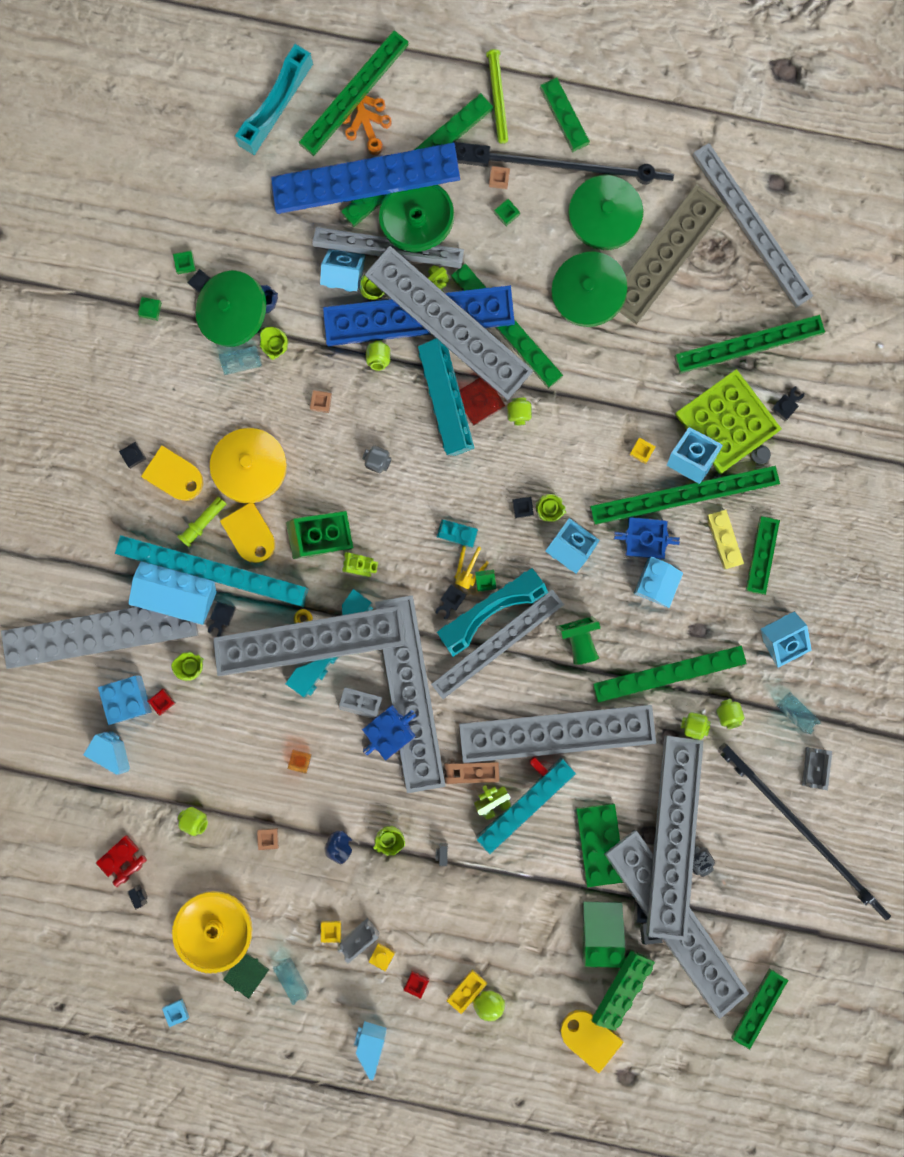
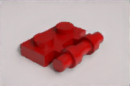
M126 835L95 863L107 877L113 873L117 875V878L112 883L115 887H118L122 883H126L129 880V876L135 871H139L147 861V858L144 855H141L138 859L134 856L139 848ZM128 860L130 866L123 870L121 866Z

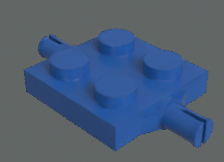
M628 518L626 533L614 532V535H616L614 540H625L626 556L665 559L667 545L680 544V537H669L667 532L668 521Z
M392 705L362 729L370 740V744L363 748V752L367 751L365 754L369 755L376 749L386 761L414 739L416 735L410 729L408 723L416 717L414 711L410 710L406 715L402 716Z

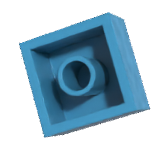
M133 676L98 687L108 725L152 713L142 676Z

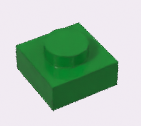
M507 199L494 210V214L505 226H508L520 215V211Z
M192 251L173 254L178 275L196 271Z
M142 297L138 316L158 321L162 302Z
M494 569L475 572L478 592L497 589Z

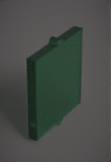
M246 952L244 957L229 970L223 980L232 986L234 991L240 992L249 999L270 969L260 963L258 958H253Z

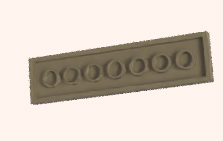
M697 184L694 186L627 274L628 289L625 303L620 310L622 315L636 325L639 323L723 212L726 205Z

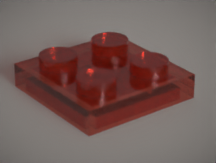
M481 377L459 390L466 416L472 426L477 425L505 408V404L497 391Z

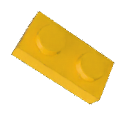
M472 969L448 996L446 1001L462 1014L487 985V982Z

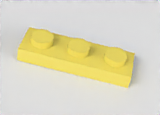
M727 510L707 515L724 570L744 564Z

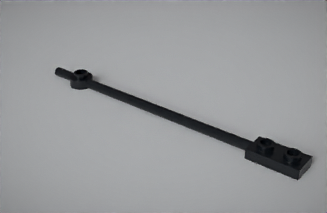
M454 142L458 164L488 167L489 160L631 176L636 177L637 181L643 185L650 184L654 179L674 180V173L656 172L655 168L650 164H642L638 169L490 153L491 146ZM643 171H648L649 174L646 175Z
M723 743L719 747L722 751L720 755L728 763L732 761L736 765L734 770L741 777L744 775L748 777L860 894L857 897L865 906L870 904L884 920H889L891 914L781 802L727 744Z

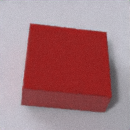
M161 689L148 700V703L159 716L176 704L165 689Z
M534 756L529 760V763L542 776L549 772Z
M411 971L403 991L421 999L429 979Z

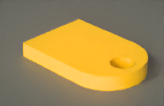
M162 445L141 476L173 498L181 501H188L197 497L204 483L202 473L197 467ZM189 482H195L197 485L196 489L192 492L187 490Z
M249 503L220 520L243 559L251 563H262L268 560L274 553L275 538L254 503ZM264 547L266 554L263 557H257V548Z
M574 1010L567 1014L562 1021V1039L569 1049L597 1073H600L623 1045L624 1041L612 1030L597 1026L590 1021L593 1017L592 1013L586 1010ZM570 1020L578 1021L576 1029L568 1028Z

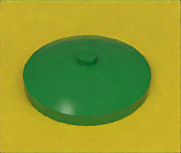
M611 175L596 176L583 182L574 192L568 210L569 223L576 237L587 246L598 250L617 249L626 245L637 234L643 220L642 200L636 189L624 179Z
M439 185L389 193L385 196L380 206V226L387 240L399 249L410 252L429 250L440 244L453 227L454 207L448 193Z
M583 252L576 254L566 260L554 276L552 282L554 305L559 314L574 325L581 327L602 325L613 319L625 303L628 289L626 275L620 264L604 253Z
M236 270L224 271L212 277L202 288L196 303V320L200 331L208 340L224 347H235L249 341L259 331L266 314V298L260 284L248 274Z

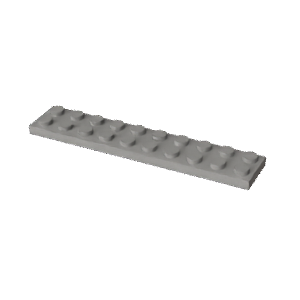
M391 246L388 247L365 274L373 284L507 401L533 373L529 366Z
M413 595L375 602L376 610L401 606L407 645L383 649L392 705L402 716L406 715L410 710H413L416 714V717L408 722L410 729L416 737L400 749L407 793L445 787Z
M401 606L214 638L217 676L407 645Z
M138 607L1 631L6 669L199 636L197 623L147 609L139 610Z
M652 705L459 724L463 763L656 744Z
M664 736L646 936L687 941L704 742L702 740Z
M634 830L604 855L648 917L653 854L639 833ZM689 907L687 941L662 939L715 1016L721 1019L749 993Z

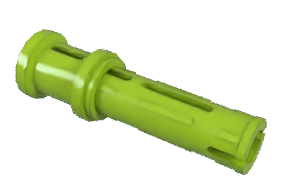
M217 496L194 523H189V527L177 537L190 548L191 543L198 536L202 535V530L227 504Z

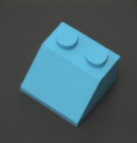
M328 249L321 263L320 285H325L328 288H342L349 292L357 291L362 278L366 254Z
M689 427L672 451L667 466L700 484L723 445Z
M569 518L545 552L565 565L567 569L577 573L600 540Z
M650 557L645 563L633 594L670 608L683 572L664 561Z
M795 612L785 615L781 619L761 628L763 642L778 668L812 650L808 627Z
M111 731L109 733L95 734L83 755L116 775L126 773L130 769L124 742L119 739L120 736Z
M364 1021L363 1027H358L354 1046H357L356 1055L368 1078L374 1080L387 1028Z

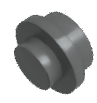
M760 445L752 451L751 457L755 463L765 464L769 461L771 452L768 447Z

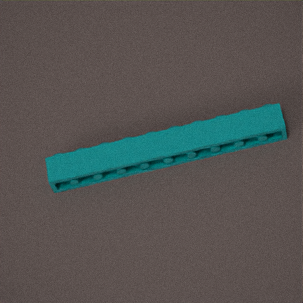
M120 535L115 554L208 579L219 584L304 607L309 590L300 585Z

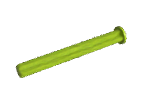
M492 49L486 52V57L489 58L498 143L503 144L508 142L499 63L501 52L500 50Z

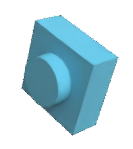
M183 999L162 1008L169 1027L189 1018Z

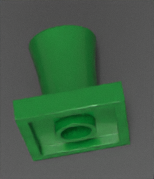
M593 616L556 626L557 634L562 639L570 638L574 665L587 664L600 658L590 632L601 629L599 621Z

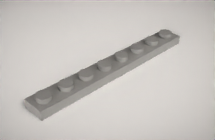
M316 227L313 237L314 247L381 256L391 246L408 261L461 268L464 249L439 245L425 251L410 252L397 248L385 237Z
M551 590L431 685L442 699L446 698L564 605L563 602Z

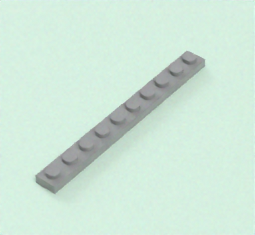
M710 143L695 151L692 155L795 308L811 299L813 294Z

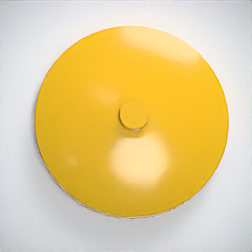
M242 428L228 433L217 443L210 458V473L214 484L226 497L240 503H256L269 498L280 488L287 471V460L280 443L271 434L256 428Z
M220 891L204 892L191 898L177 913L172 928L173 944L181 960L192 969L203 973H219L235 966L248 951L253 934L252 921L245 906L234 896Z

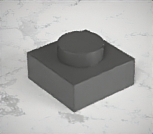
M440 843V849L436 848V860L439 861V866H447L448 843Z
M647 923L640 924L641 944L663 943L662 938L646 936Z

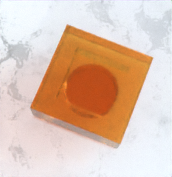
M293 749L287 769L307 774L312 754Z

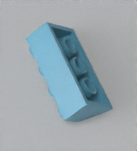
M140 561L133 577L129 605L203 625L217 593L215 581Z

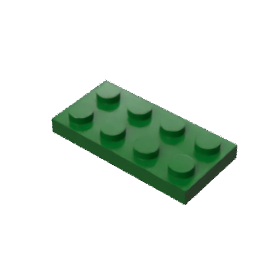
M615 804L576 808L587 888L624 883L604 855L620 842Z
M631 950L590 1021L597 1026L616 1031L621 1026L626 1012L632 1007L637 993L642 990L645 979L651 974L655 961Z

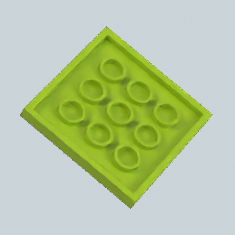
M737 369L675 413L686 430L690 427L723 445L712 464L719 474L726 471L782 430Z

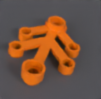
M366 95L358 104V113L351 127L346 129L345 135L349 141L355 140L357 131L361 123H363L369 139L367 144L368 151L372 155H379L383 150L382 142L376 138L370 120L380 124L385 129L391 127L392 121L388 115L380 116L365 109L363 103L375 107V110L378 112L385 110V101L382 98L373 99ZM378 103L383 104L381 107L376 106ZM350 115L342 124H348L350 122ZM388 120L389 123L384 124L383 121ZM353 132L354 135L349 136L348 133ZM377 143L378 146L373 147L372 144Z

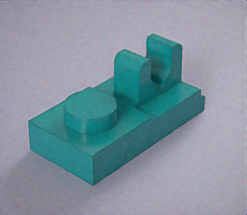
M442 519L436 538L473 548L478 529Z

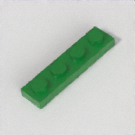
M556 77L541 84L540 90L572 152L589 145L590 140L558 78Z
M763 516L759 517L745 590L747 592L766 595L780 520Z
M769 968L731 1036L734 1041L749 1050L751 1049L789 980Z

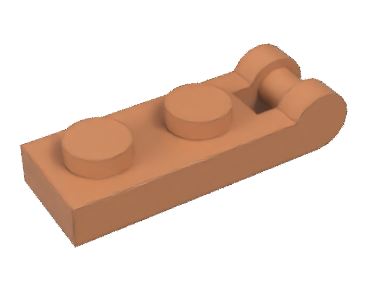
M499 762L444 764V770H446L445 784L499 782ZM454 770H460V777H454Z

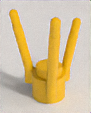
M462 546L457 572L454 576L456 578L455 584L469 589L470 585L474 586L476 576L474 575L472 578L473 574L470 572L481 550L480 546L477 547L467 570H463L461 573L466 546ZM486 561L478 571H484L489 562Z

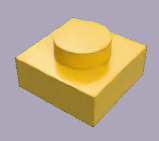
M639 437L629 455L646 464L656 446Z
M321 921V943H341V921Z
M378 943L368 962L386 972L395 952Z

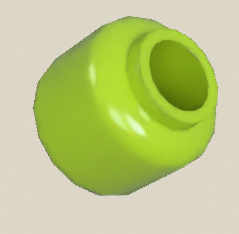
M374 341L366 348L367 365L373 370L385 369L390 364V347L382 341Z
M512 398L511 402L507 404V419L510 422H514V426L526 425V421L532 419L531 403L526 398Z
M732 699L720 702L721 706L716 709L721 726L727 727V729L741 726L745 716L740 703L732 702Z
M690 712L687 718L683 717L681 728L684 729L685 736L702 740L704 736H708L711 721H708L706 715Z
M194 807L182 810L178 815L179 829L191 836L202 834L207 828L208 820L206 814Z

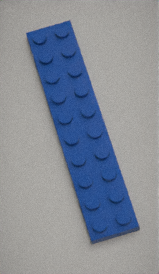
M449 143L272 176L271 180L275 211L277 214L460 181L455 143Z
M511 285L445 293L484 328L515 325ZM392 299L323 307L327 346L431 334Z

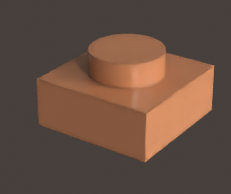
M492 166L489 187L508 189L510 168Z
M313 390L310 410L329 413L332 393Z
M278 828L257 830L258 850L279 848Z

